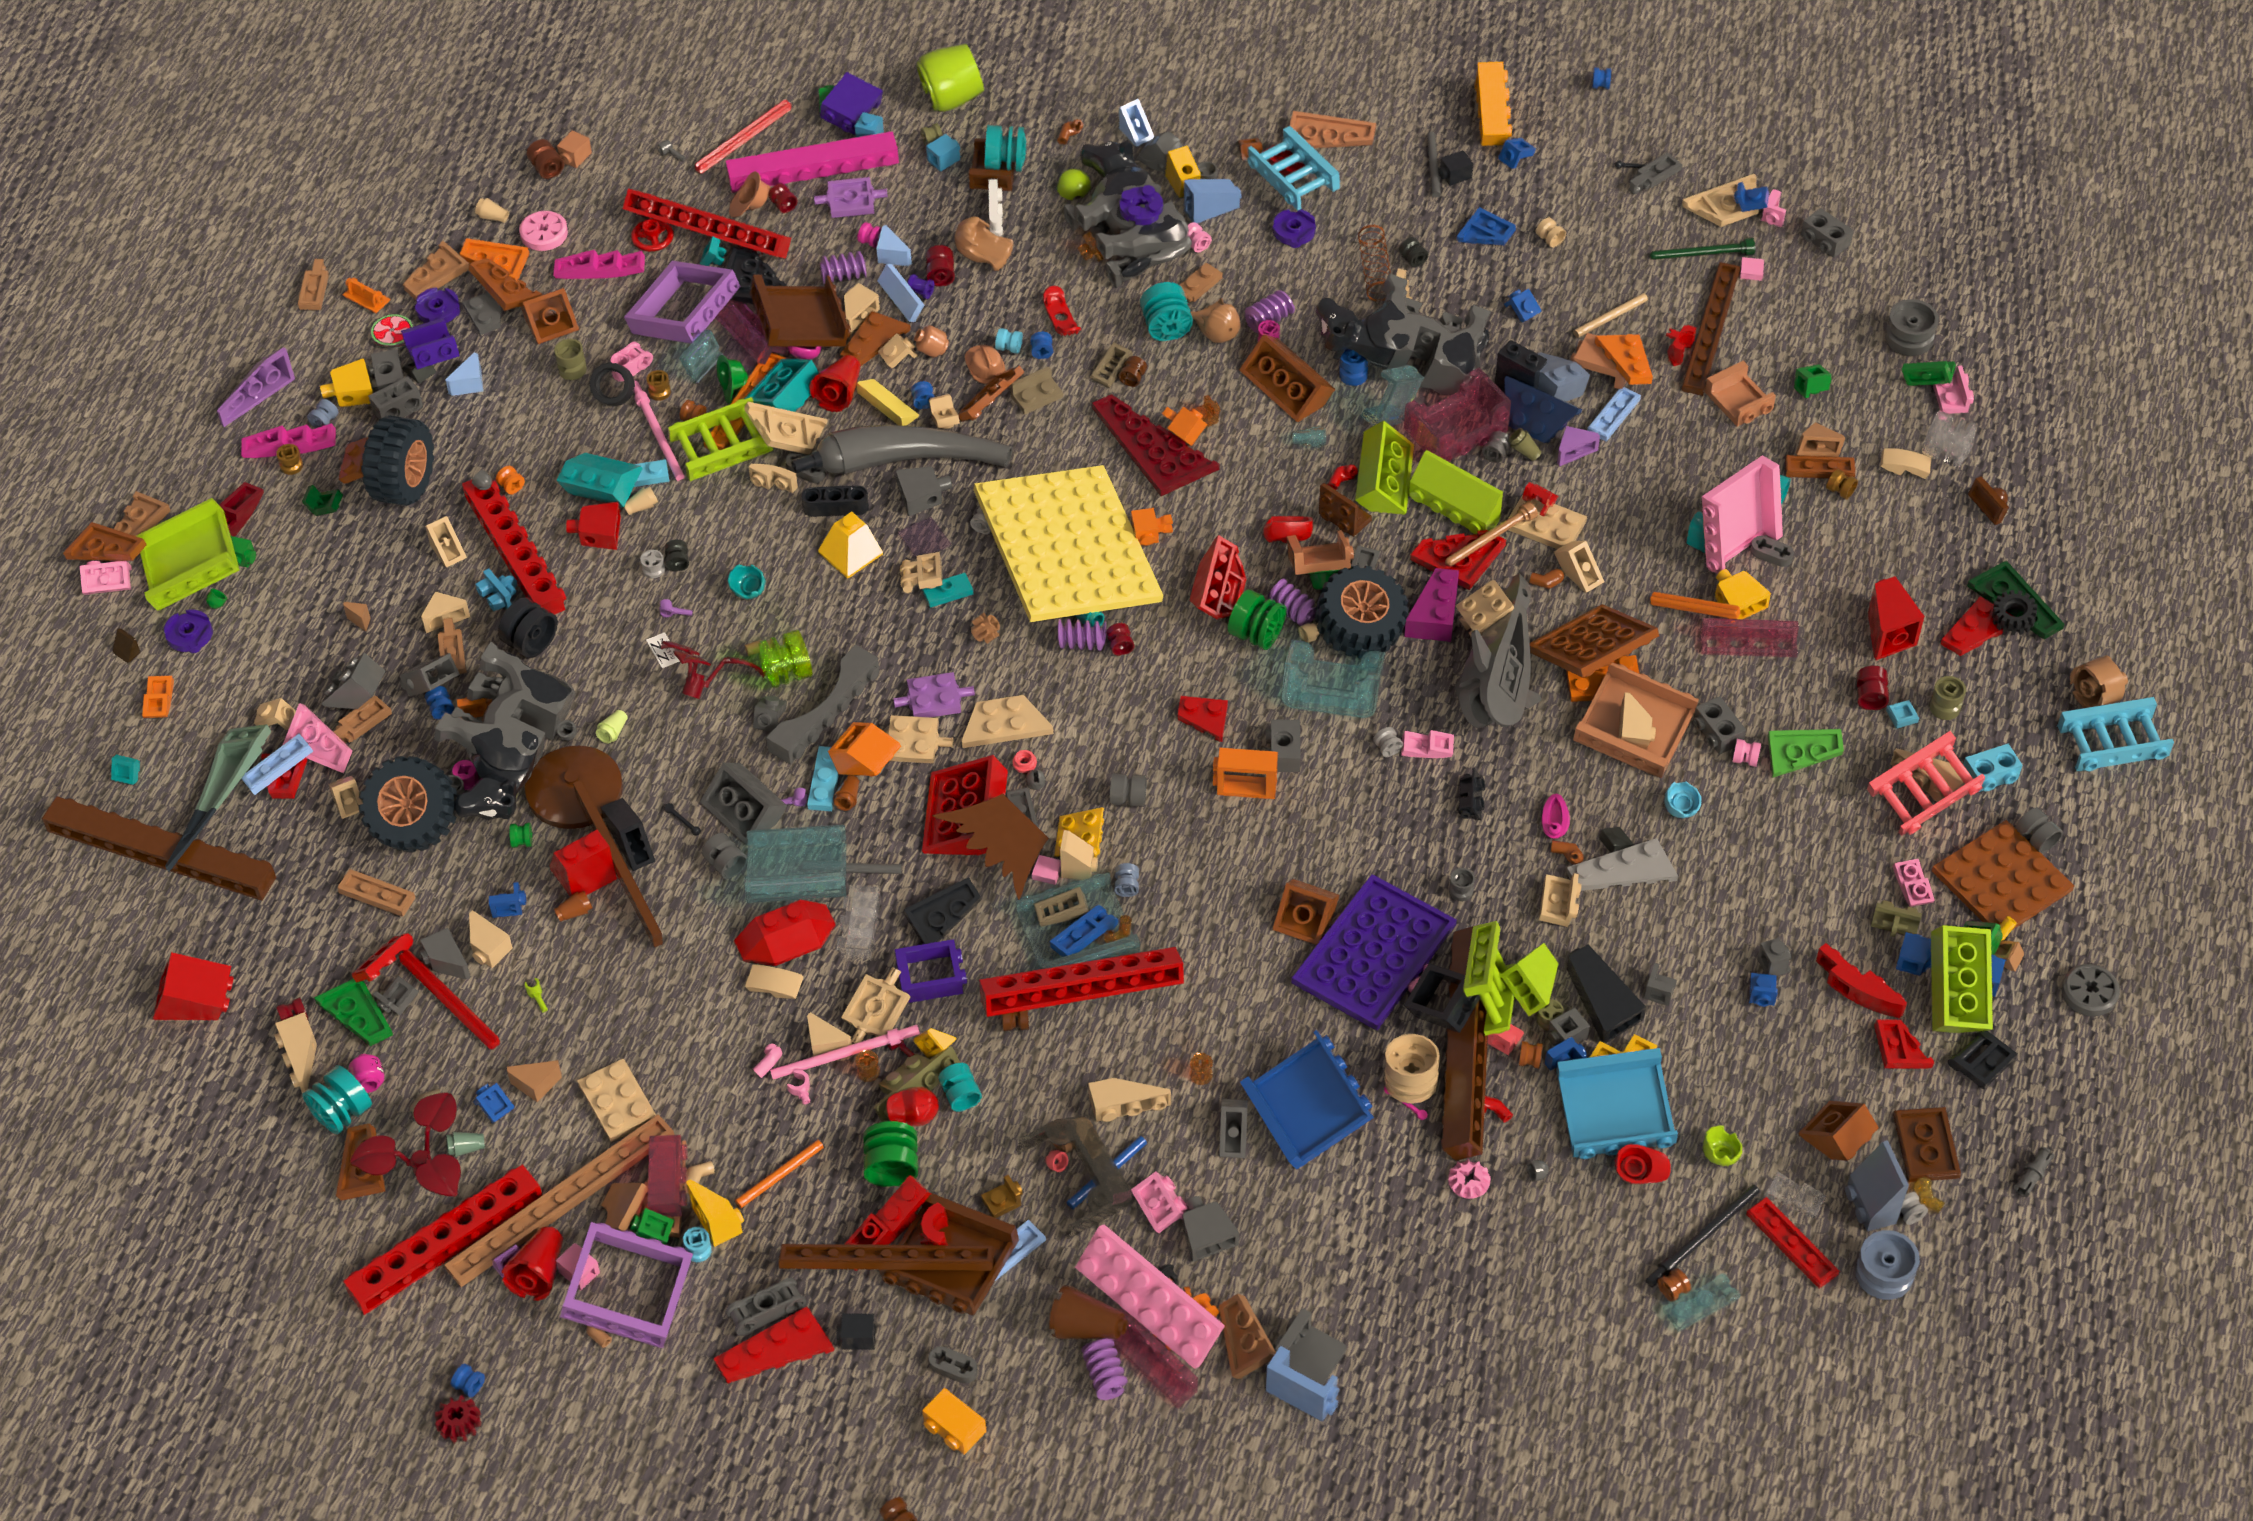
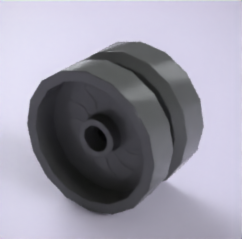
M1907 299L1896 303L1891 308L1886 328L1885 339L1887 345L1901 355L1917 356L1928 352L1933 346L1939 320L1937 311L1930 304L1922 300Z

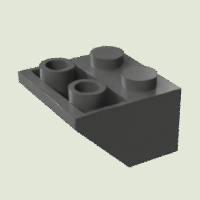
M363 653L358 658L353 657L346 664L344 671L338 670L330 679L332 683L324 690L325 697L321 704L325 707L360 708L374 695L385 670L366 653Z

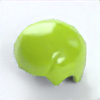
M1066 170L1059 178L1057 192L1061 197L1068 200H1073L1076 196L1083 198L1091 189V180L1082 170Z
M1722 1125L1713 1126L1705 1132L1703 1152L1710 1162L1720 1166H1730L1741 1158L1742 1143L1737 1138L1736 1133L1729 1134L1725 1132Z

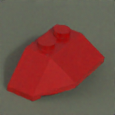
M1219 535L1216 536L1198 565L1189 600L1198 609L1215 619L1229 618L1231 616L1232 610L1242 595L1246 583L1244 568L1238 556V547Z
M798 900L755 917L735 938L734 943L744 962L777 966L822 948L836 924L826 904Z

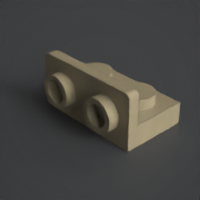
M1050 367L1037 370L1026 377L1017 379L1011 384V398L1024 415L1063 398V391L1052 379Z

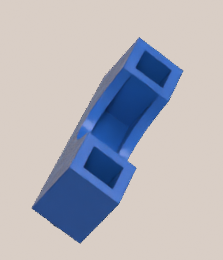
M1906 932L1896 969L1921 976L1927 969L1931 968V939L1919 934ZM1991 955L1992 996L1995 997L2000 984L2005 959Z

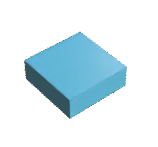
M1909 700L1887 706L1886 711L1896 729L1918 723L1919 717Z

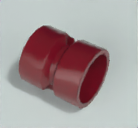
M936 245L926 252L927 280H933L934 286H947L955 279L953 251L947 246Z
M1873 665L1861 668L1856 675L1859 706L1865 710H1881L1889 704L1887 671L1883 667Z

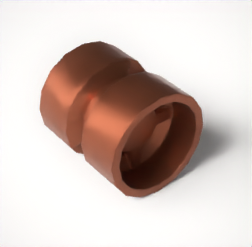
M539 139L528 147L527 158L536 167L535 169L541 177L551 179L562 172L564 160L548 140Z

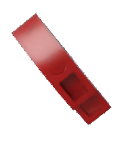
M1827 943L1819 948L1816 962L1829 973L1827 984L1837 992L1872 1011L1896 1018H1901L1904 1015L1907 1002L1900 993L1892 990L1882 977L1875 975L1871 970L1862 975L1856 966L1848 963L1838 950L1831 948Z
M910 1175L876 1215L871 1213L844 1245L891 1244L918 1216L915 1212L931 1193L917 1179Z

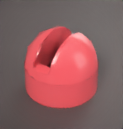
M1052 1150L1046 1156L1045 1161L1047 1167L1051 1170L1062 1172L1067 1167L1069 1159L1065 1152Z

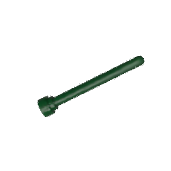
M1752 237L1744 238L1743 241L1735 244L1652 251L1650 258L1657 260L1740 252L1745 254V256L1755 255V241Z

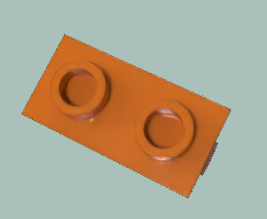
M354 277L348 278L345 282L348 290L343 296L374 313H377L390 301L382 292L365 286Z

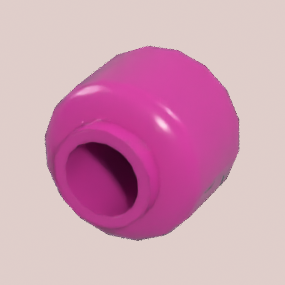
M361 1054L349 1064V1072L359 1081L367 1093L376 1091L384 1082V1071L378 1057Z

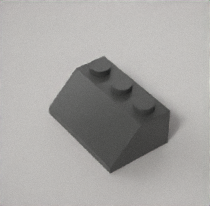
M723 762L700 801L746 845H749L775 826L787 807L781 799L741 763Z

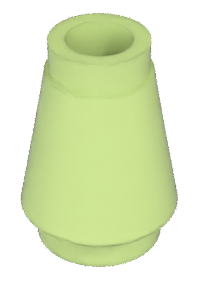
M616 710L599 723L596 730L598 739L604 743L616 741L628 719L626 713L622 710Z

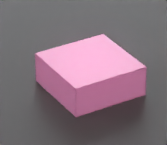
M1742 257L1740 279L1762 281L1764 259Z
M1039 855L1032 872V880L1056 885L1061 872V860Z

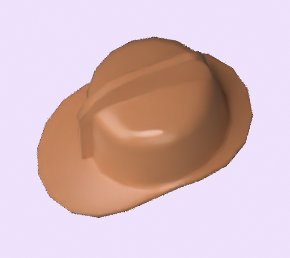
M754 171L749 174L743 186L734 196L729 207L731 217H739L747 209L761 208L766 202L771 187L761 181L758 172Z
M978 345L970 348L965 354V362L972 377L979 383L987 384L996 374L1006 371L999 352L991 346Z

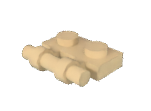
M939 552L918 555L917 561L904 560L900 566V574L902 576L900 583L905 593H910L916 584H919V589H931L943 585Z

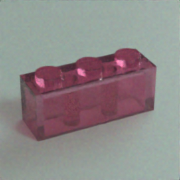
M681 1135L649 1136L648 1209L666 1217L682 1216L683 1206H687V1191L683 1190V1183L688 1181L687 1167H683V1160H688L687 1144L683 1145Z

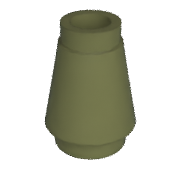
M1519 428L1509 437L1510 446L1531 461L1536 460L1541 455V450L1527 430Z

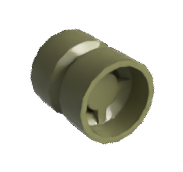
M570 338L558 342L555 345L554 352L559 375L566 380L581 378L587 371L582 344L580 341Z
M1944 676L1938 679L1930 701V711L1932 714L1942 720L1955 719L1962 708L1966 694L1965 684L1959 678L1953 676Z

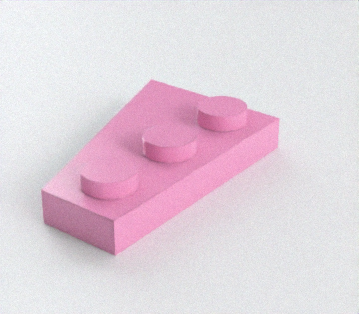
M299 703L283 745L297 734H300L313 750L306 758L344 773L353 750L304 704Z

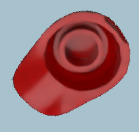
M911 1087L897 1092L888 1098L886 1102L887 1116L890 1121L906 1123L913 1127L924 1126L930 1123L937 1115L939 1110L938 1099L932 1091L924 1087Z
M1629 1144L1618 1151L1615 1159V1169L1618 1176L1630 1184L1658 1183L1666 1181L1670 1176L1671 1164L1669 1158L1660 1151L1642 1145Z

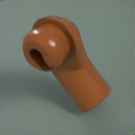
M1075 119L1065 123L1059 133L1058 143L1066 145L1070 136L1081 132L1083 122Z
M1554 569L1545 575L1532 572L1529 583L1551 589L1563 581L1564 572L1561 569Z
M1552 841V853L1563 854L1573 865L1583 861V854L1576 844Z

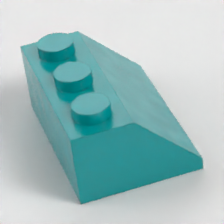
M781 359L745 399L752 397L753 403L795 412L805 404V400L811 395L810 384L812 379L819 374V371L812 359Z
M583 453L565 462L556 481L569 494L604 503L618 502L619 506L624 507L643 468L639 465Z

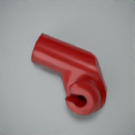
M1350 464L1336 468L1327 485L1337 490L1341 482L1351 480L1357 475V467Z
M1485 1095V1112L1487 1109L1492 1110L1504 1123L1513 1117V1113L1502 1101Z

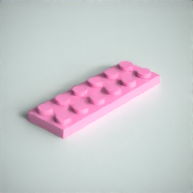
M1104 1224L1098 1227L1075 1266L1078 1271L1194 1369L1201 1366L1225 1326Z

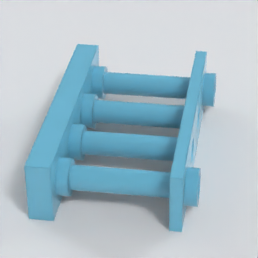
M1291 126L1283 129L1284 139L1281 143L1260 154L1252 146L1248 147L1249 157L1247 160L1250 167L1258 171L1285 198L1286 202L1297 210L1301 209V196L1322 185L1327 186L1332 192L1340 188L1339 172ZM1284 150H1290L1293 155L1274 165L1267 161V159ZM1298 161L1305 165V167L1286 177L1279 173V171ZM1310 173L1318 177L1298 189L1291 185V183Z
M2150 697L2062 712L2057 725L2060 733H2073L2081 752L2075 767L2076 771H2093L2101 767L2149 759L2161 760L2169 756L2174 741L2173 739L2160 740L2151 720L2157 706L2155 698ZM2128 722H2142L2150 742L2137 744ZM2118 725L2127 746L2114 748L2105 726ZM2095 729L2104 750L2091 752L2082 730Z

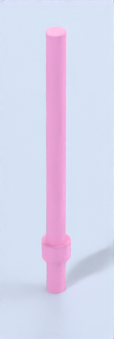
M634 381L635 402L638 407H641L676 480H682L685 476L649 405L650 400L646 392L642 390L639 382Z
M918 1025L897 1030V1028L887 1031L888 1034L770 1070L772 1078L774 1080L793 1074L794 1070L803 1071L890 1043L891 1046L899 1044L903 1039L919 1035Z

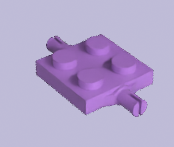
M870 177L828 181L827 195L814 196L815 205L828 203L832 218L874 214L873 204L875 199L888 198L887 188L874 190Z
M954 672L907 679V696L893 698L895 708L909 706L913 711V717H937L961 713V697L975 696L973 686L959 688L955 681Z

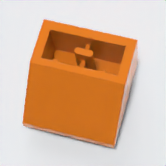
M853 722L830 748L828 753L838 774L872 777L881 772L882 768L894 757V754L900 749L901 745L873 723Z

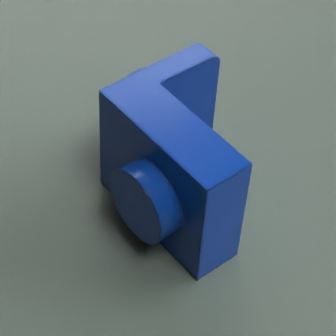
M1520 289L1508 296L1510 300L1504 304L1506 308L1510 305L1512 306L1522 323L1542 312L1529 289L1522 293Z

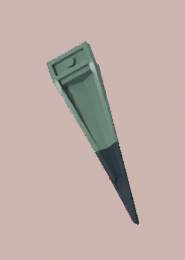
M267 724L230 729L218 744L208 779L196 809L179 843L165 865L168 872L263 751L261 746L265 744V740L271 733Z

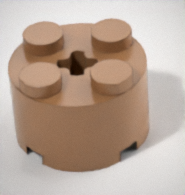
M2105 655L2075 667L2070 675V684L2074 683L2076 690L2073 691L2075 699L2083 708H2089L2120 701L2124 696L2128 678L2124 672L2120 671L2111 657Z

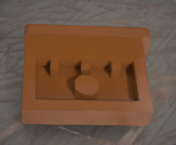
M368 437L347 445L338 478L343 484L363 477L361 472V466L363 465L362 454L365 451L364 445Z

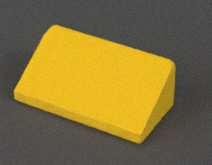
M932 1028L913 1038V1042L927 1058H931L944 1051L956 1040L955 1037Z

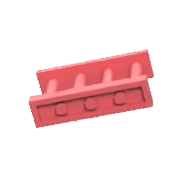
M1951 731L1868 784L1867 790L1872 797L1877 794L1884 795L1904 824L1900 826L1898 832L1901 836L1906 833L1909 835L1915 833L1922 827L1920 824L1968 793L1972 796L1983 788L1985 776L1981 774L1973 779L1952 751L1956 737ZM1938 755L1944 756L1965 785L1953 792L1932 764V759ZM1919 767L1921 770L1924 769L1945 797L1934 805L1912 777V772ZM1897 781L1904 782L1925 811L1912 818L1892 791V785Z

